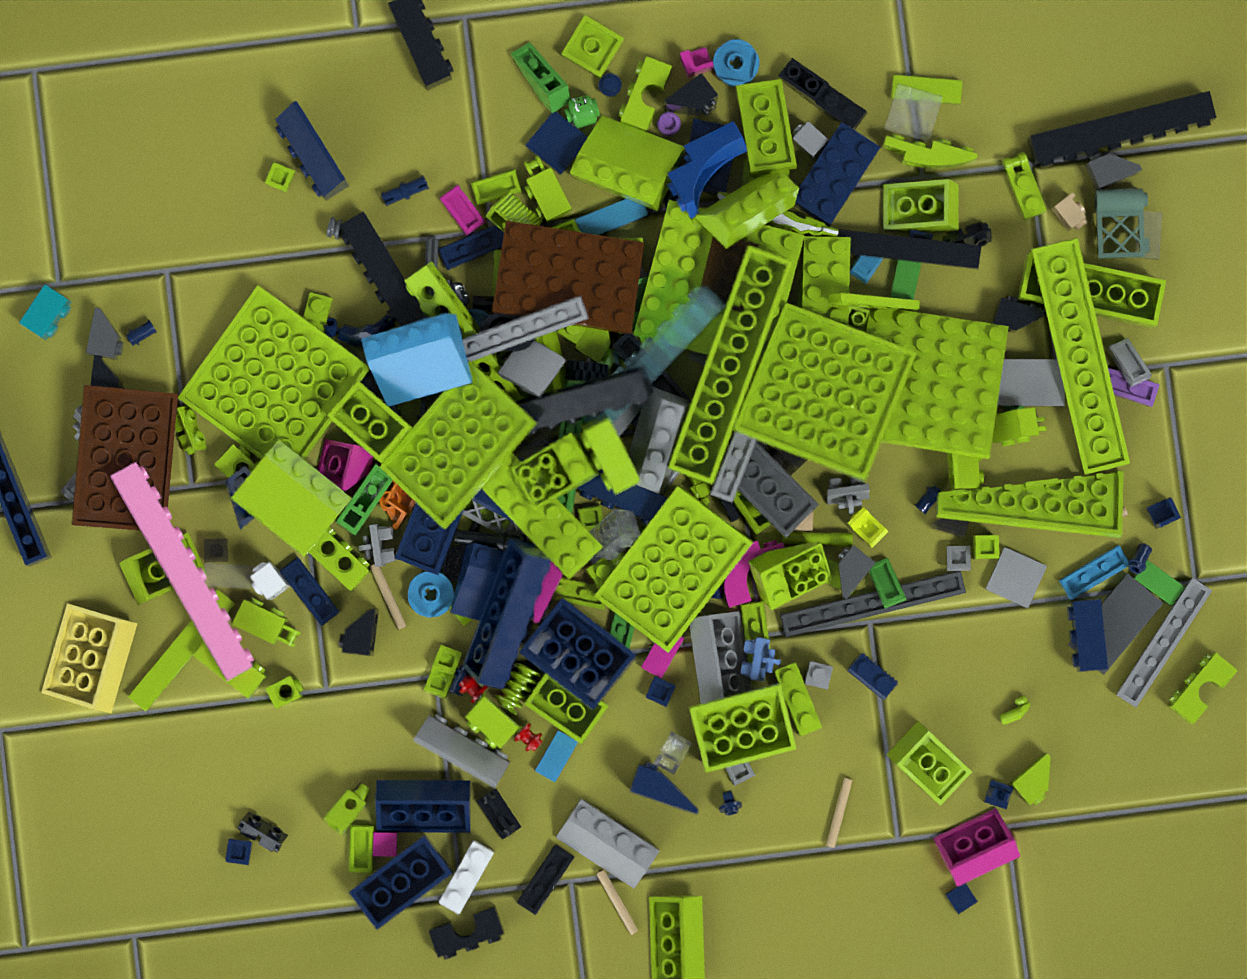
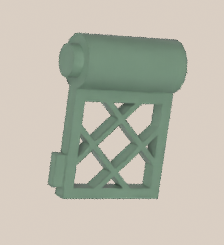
M1143 188L1095 190L1098 259L1144 258L1145 253H1149V238H1144L1143 209L1148 206V194L1143 192ZM1138 216V227L1132 232L1123 222L1127 217ZM1103 217H1111L1117 223L1110 233L1102 227ZM1119 226L1129 234L1122 244L1111 235ZM1137 231L1139 232V238L1135 235ZM1102 232L1106 235L1104 239L1102 238ZM1108 237L1118 246L1113 253H1103V243ZM1133 237L1139 243V252H1129L1123 245ZM1120 249H1122L1125 253H1117V252H1118Z

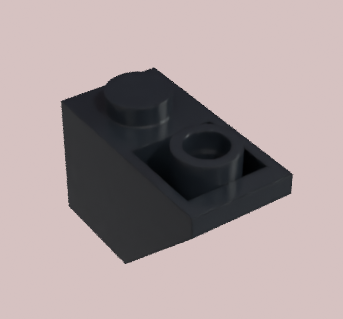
M1012 296L1001 297L998 301L992 324L1009 326L1008 332L1014 333L1044 317L1046 311L1041 310V306L1028 302V305L1019 303L1018 298Z

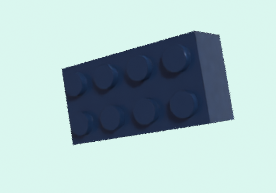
M841 122L799 187L794 206L815 220L823 222L826 226L830 227L875 158L880 146Z
M425 834L352 889L349 894L375 929L378 930L454 871Z

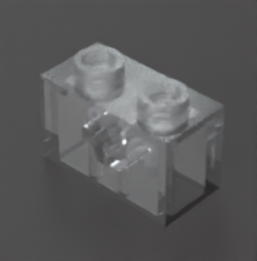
M620 509L613 510L590 531L592 536L603 546L595 554V557L606 558L607 560L617 558L625 548L631 546L633 541L641 535L634 512Z

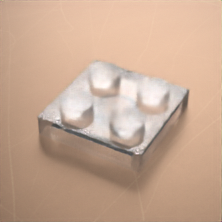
M897 84L884 128L930 141L943 97Z

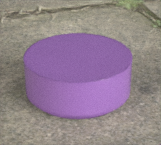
M673 112L663 113L658 118V130L665 136L675 135L680 129L679 117Z

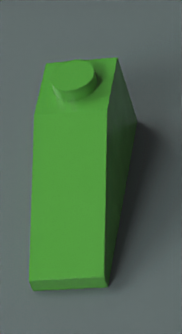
M530 42L511 53V57L534 92L551 113L568 104L570 94L567 83Z
M375 464L336 521L338 526L353 536L357 535L393 481L378 465Z

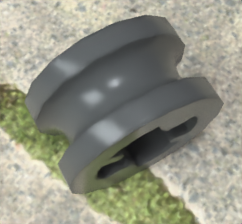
M334 217L330 218L327 227V237L335 236V239H340V234L343 231L340 225L344 223L343 219L336 221Z

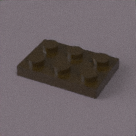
M713 236L697 303L726 309L748 246L758 249L759 244L739 240L726 248ZM740 302V307L732 305L731 310L743 312L744 306Z

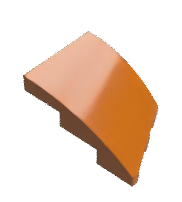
M394 480L379 501L383 511H386L395 530L401 527L416 504Z

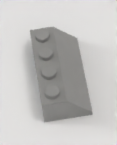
M652 387L653 393L648 398V401L643 403L628 457L641 480L636 485L660 493L668 485L672 469L668 467L692 401Z
M740 611L695 617L689 626L701 704L752 691L750 677L741 674L742 663L748 662L747 654L744 652L745 640Z
M435 714L434 717L429 715L413 741L495 788L510 764V761L506 760L508 755L498 749L495 752L487 749L488 744L477 737L475 740L470 739L466 736L468 732L458 726H455L454 729L446 725L448 720L440 715Z
M582 798L556 836L557 839L632 888L636 887L660 851L657 847Z

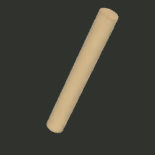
M375 564L370 566L398 630L406 627V623L381 568L375 567Z
M843 779L826 843L828 847L835 848L853 780Z
M605 870L596 874L630 935L638 932L637 926Z

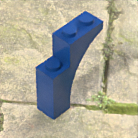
M734 121L684 145L687 155L683 157L686 164L667 173L670 179V183L667 185L673 197L678 196L676 201L681 211H687L690 218L699 214V200L705 185L712 175L725 163L747 151L743 136Z

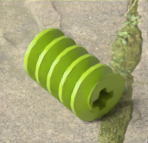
M515 663L516 668L519 670L518 672L511 671L513 680L509 679L506 682L508 688L500 689L503 696L497 694L494 696L498 704L515 715L518 713L514 707L522 708L523 706L519 699H528L524 691H533L529 683H538L534 675L542 677L533 669L520 663Z

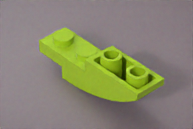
M891 134V137L886 136L882 146L883 149L903 154L904 157L901 164L926 169L959 167L973 163L978 154L973 153L972 148L960 146V148L953 147L951 142L943 139H938V142L933 141L929 149L922 142L913 141L912 144L904 141L905 138L902 136Z

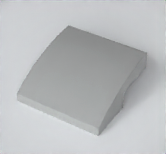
M534 341L525 350L513 351L498 374L501 378L519 385L523 391L540 398L566 360Z

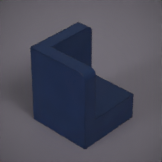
M1172 497L1146 508L1156 529L1181 518Z

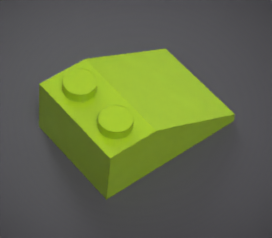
M950 179L884 184L883 230H958L959 184Z
M189 533L183 534L184 539L181 542L185 548L190 547L196 558L193 560V563L197 569L201 567L205 575H207ZM151 548L119 563L138 605L174 590Z
M919 721L886 754L940 806L972 773L962 761Z

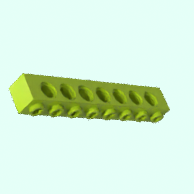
M432 261L405 280L408 292L412 296H416L420 302L421 310L426 315H429L431 318L443 315L439 310V305H443L448 309V314H456L458 325L462 328V339L480 333L479 325ZM426 286H430L433 288L435 292L434 296H430L426 293ZM498 352L471 361L480 370H482L480 362L487 363L490 370L482 371L493 382H501L503 391L513 401L530 397L519 385L500 377L498 372L505 364V361Z
M233 444L214 465L230 478L238 471L240 464L247 463L249 471L252 473L260 462L254 463L249 458L251 453L242 445L237 447ZM329 526L309 553L348 590L353 592L371 572L367 568L370 564L361 555L356 558L351 553L353 548L345 540L339 542L334 537L336 532ZM331 541L335 549L333 553L326 555L322 547L324 543ZM344 557L350 558L352 562L348 570H342L339 566L340 560Z

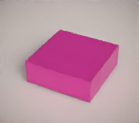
M374 832L373 856L396 857L398 833Z

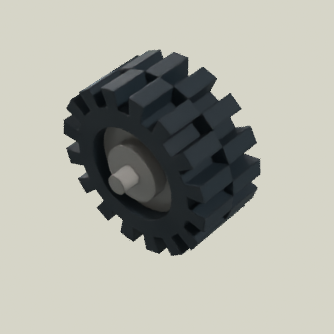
M586 358V362L567 360L565 379L586 382L608 376L609 365L593 363L591 358Z

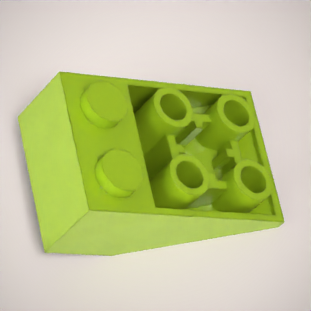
M574 433L568 434L511 469L534 510L600 475L578 435Z
M820 541L771 550L748 561L759 596L771 610L833 580Z

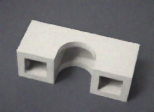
M474 840L439 903L460 914L495 851Z

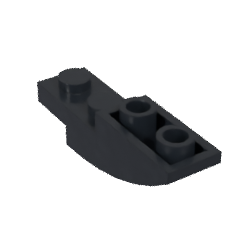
M793 58L778 75L794 91L836 122H843L855 130L867 115L865 109L831 87L826 80Z

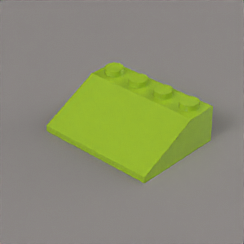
M602 115L578 152L570 174L578 181L659 211L668 191L667 184L670 183L667 173L677 169L685 148L682 145Z
M280 440L274 444L231 497L233 501L304 557L352 499Z
M780 683L689 707L706 773L797 749Z

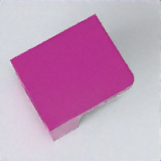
M706 48L691 53L689 50L680 53V59L687 79L714 68L713 61L710 60Z

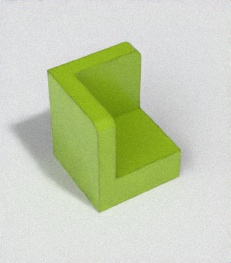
M999 535L972 536L973 560L999 559Z

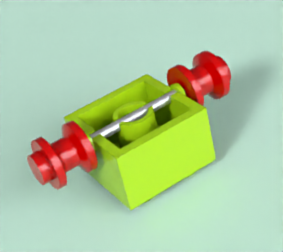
M469 675L459 684L461 687L459 692L461 694L467 692L472 696L470 701L472 704L478 698L480 699L477 705L465 717L469 720L466 724L474 732L478 733L481 731L485 734L484 740L492 748L495 749L498 746L501 749L515 732H519V734L514 738V741L518 742L521 740L526 744V752L530 749L534 752L543 741L540 737L543 734H534L530 730V723L524 728L522 725H518L486 696L484 692L489 686H480Z

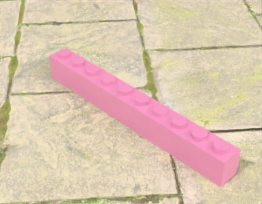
M135 462L113 474L111 480L226 681H229L252 668L251 662L254 659L247 648L243 650L239 642L242 641V638L237 629H231L228 621L231 619L225 608L220 609L216 601L219 598L213 588L208 589L204 581L207 580L204 571L201 567L197 569L193 563V560L196 558L190 547L185 548L181 542L184 539L178 527L173 528L169 520L172 519L169 510L166 506L162 508L158 502V499L161 497L155 486L150 488L146 481L149 476L143 466L138 467Z

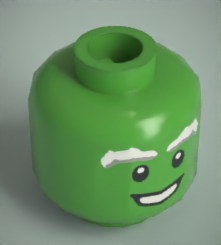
M589 95L570 99L568 101L569 108L564 109L568 123L573 122L576 128L594 124L597 121V117L600 116L596 99H591Z

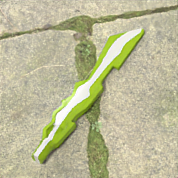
M724 192L717 193L719 200L729 195ZM785 211L769 221L772 227H785L788 231H795L802 235L809 233L813 237L821 235L837 237L839 229L826 226L823 222L807 216L806 219L800 218L789 211Z

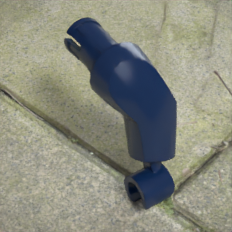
M385 315L373 325L366 324L358 328L344 324L342 328H339L334 318H328V326L324 325V331L330 337L338 334V340L349 345L363 347L362 338L389 331L395 327V323L391 319L388 321L390 317Z

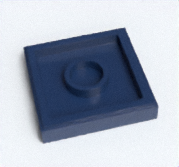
M555 111L547 118L525 147L536 156L538 155L542 161L559 175H562L577 157L578 152L588 137Z

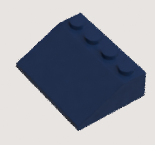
M564 598L558 602L519 651L522 656L592 710L619 681L636 658L634 652Z

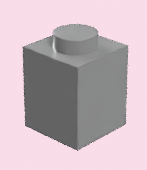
M807 122L804 126L800 123L792 132V135H794L792 139L793 144L811 160L815 158L829 140L810 122Z
M809 661L804 684L828 690L833 667Z

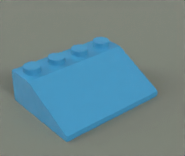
M456 314L439 315L362 338L367 363L388 407L473 383Z

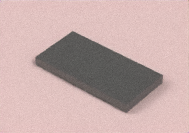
M757 442L755 443L737 490L786 538L819 504Z
M1128 573L1102 602L1108 669L1163 605L1158 598ZM1069 642L1067 645L1075 651L1074 644ZM1108 669L1098 671L1104 675Z

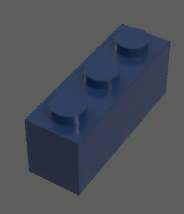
M1101 599L1070 602V607H1067L1068 621H1072L1073 630L1069 631L1070 643L1074 644L1075 653L1072 654L1073 668L1077 667V672L1108 669Z

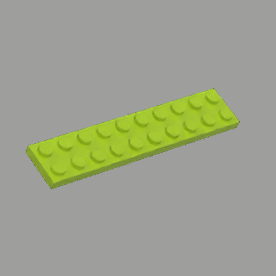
M1078 238L1032 248L1031 251L1083 472L1086 475L1130 464Z

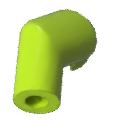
M1026 696L1015 699L1017 705L1015 709L1000 714L1003 725L1021 719L1029 710L1030 702L1027 701Z

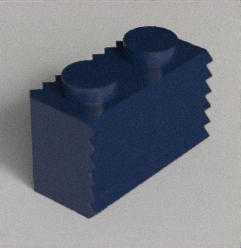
M859 654L847 669L850 674L882 700H885L898 684V680L890 677V674H887V671H883V668L876 665V662L872 663V659L869 660L868 657H865V654Z

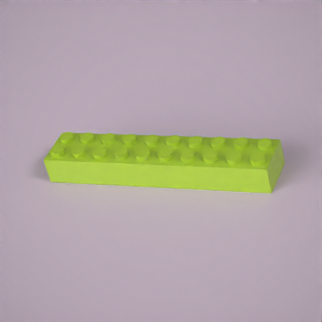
M748 246L668 467L669 469L713 484L793 261ZM740 302L744 306L743 312L731 310L732 305L740 307Z

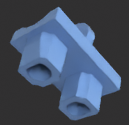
M756 638V640L745 641L744 652L754 654L753 663H742L741 674L751 677V680L764 681L765 672L772 673L773 664L780 665L781 660L774 659L775 650L769 649L770 640Z

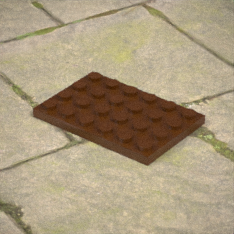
M506 221L492 313L526 316L581 295L589 318L572 324L573 326L631 334L644 242Z
M84 385L71 525L140 531L111 480L113 474L135 462L138 467L143 466L149 476L146 481L150 488L155 486L161 497L158 499L161 507L166 506L168 509L178 401L177 393Z

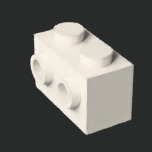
M262 562L253 569L254 574L250 576L253 580L251 585L259 595L264 594L269 600H273L290 587V584L273 563L267 564Z

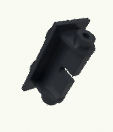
M982 221L966 226L968 233L964 235L962 228L947 232L945 236H942L945 242L980 245L982 247L992 242L991 228L988 227L987 222L982 223Z
M496 788L477 800L502 840L521 828L518 820Z
M249 811L240 821L241 823L237 828L241 831L240 834L253 841L256 840L258 835L262 838L258 844L270 852L275 851L278 853L282 843L288 837L279 827L270 825L259 815L252 814Z

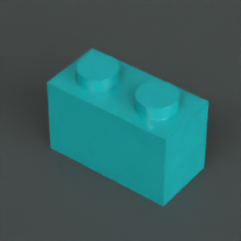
M44 285L19 323L44 340H47L48 337L52 338L57 332V324L60 319H64L69 314L72 302L47 285Z

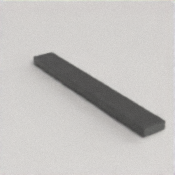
M961 571L901 585L906 600L886 609L877 591L781 614L780 618L785 637L964 594L966 590Z

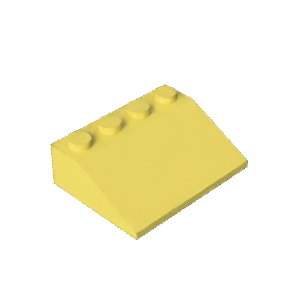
M67 603L41 693L93 710L112 713L138 623Z

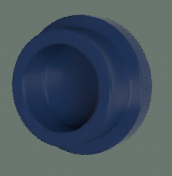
M613 73L605 74L599 80V89L605 96H615L622 88L620 78Z

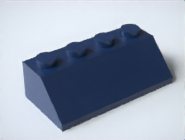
M293 102L275 119L278 123L275 129L282 139L286 137L291 145L287 146L293 158H300L303 164L299 167L306 178L311 176L315 184L311 186L318 198L323 195L324 199L328 200L349 187L298 102Z
M377 780L375 794L377 832L470 833V780Z

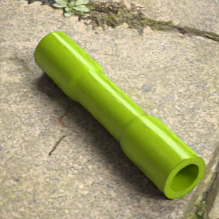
M792 531L786 538L782 535L783 544L803 545L820 541L822 545L852 547L853 533Z

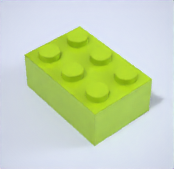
M359 381L354 384L327 415L381 464L412 429L411 426Z
M606 413L580 425L583 431L579 434L586 448H592L593 452L590 453V456L597 469H603L604 472L600 476L608 491L613 489L615 494L641 482Z
M547 674L543 676L524 704L581 745L608 708L606 703L600 701L592 710Z

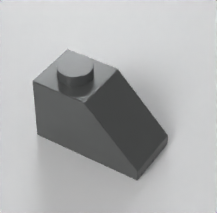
M1103 153L1096 154L1089 158L1091 162H1088L1086 165L1096 190L1103 189L1138 174L1142 170L1140 165L1110 153L1103 156Z
M95 308L86 353L92 356L99 355L102 358L117 360L118 355H122L124 342H121V336L104 311L100 308Z
M854 545L850 549L846 546L838 556L841 559L838 567L841 592L844 599L850 596L875 564L871 558Z

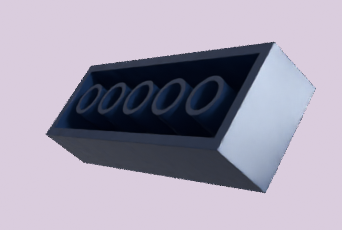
M512 538L508 541L463 663V667L478 684L503 689L505 683L510 678L512 664L518 657V648L521 640L526 635L528 621L534 614V605L537 597L542 592L543 581L551 567V560L535 544Z

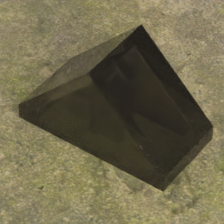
M941 518L928 526L931 530L964 538L969 521Z

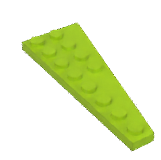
M1124 471L1110 474L1097 473L1096 475L1085 477L1080 475L1060 480L1055 478L1030 481L1018 485L1005 484L1002 487L993 488L988 486L977 490L965 491L963 489L939 492L937 495L936 518L1120 538L1123 527Z

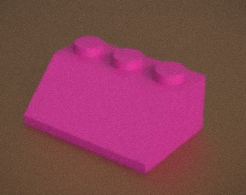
M996 808L933 838L957 887L1021 857L1012 834Z

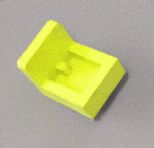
M865 507L860 511H856L848 522L851 529L871 548L888 533L887 529Z

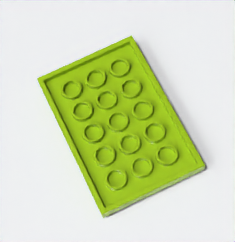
M471 361L468 362L473 383L445 390L380 466L392 480L444 529L448 528L537 424L531 416Z
M678 485L594 597L669 653L752 545L753 541Z

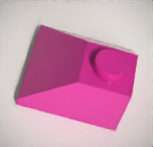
M325 439L317 471L341 490L346 491L369 474L373 456L361 446Z

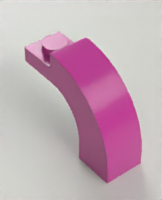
M758 540L752 543L724 580V594L728 608L751 601L747 587V574L750 569L748 561L768 551L784 548L783 543L777 544V540L763 544V549H760Z

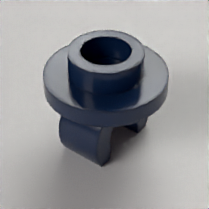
M732 791L722 792L725 804L719 807V811L725 813L726 816L737 814L739 812L738 809L742 808V803L739 801L734 802Z

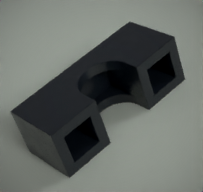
M496 906L473 914L476 928L471 935L462 936L458 934L452 922L430 929L428 932L437 957L443 956L444 960L457 956L456 951L465 948L466 952L479 948L478 943L488 941V944L502 940L501 935H504L505 931Z

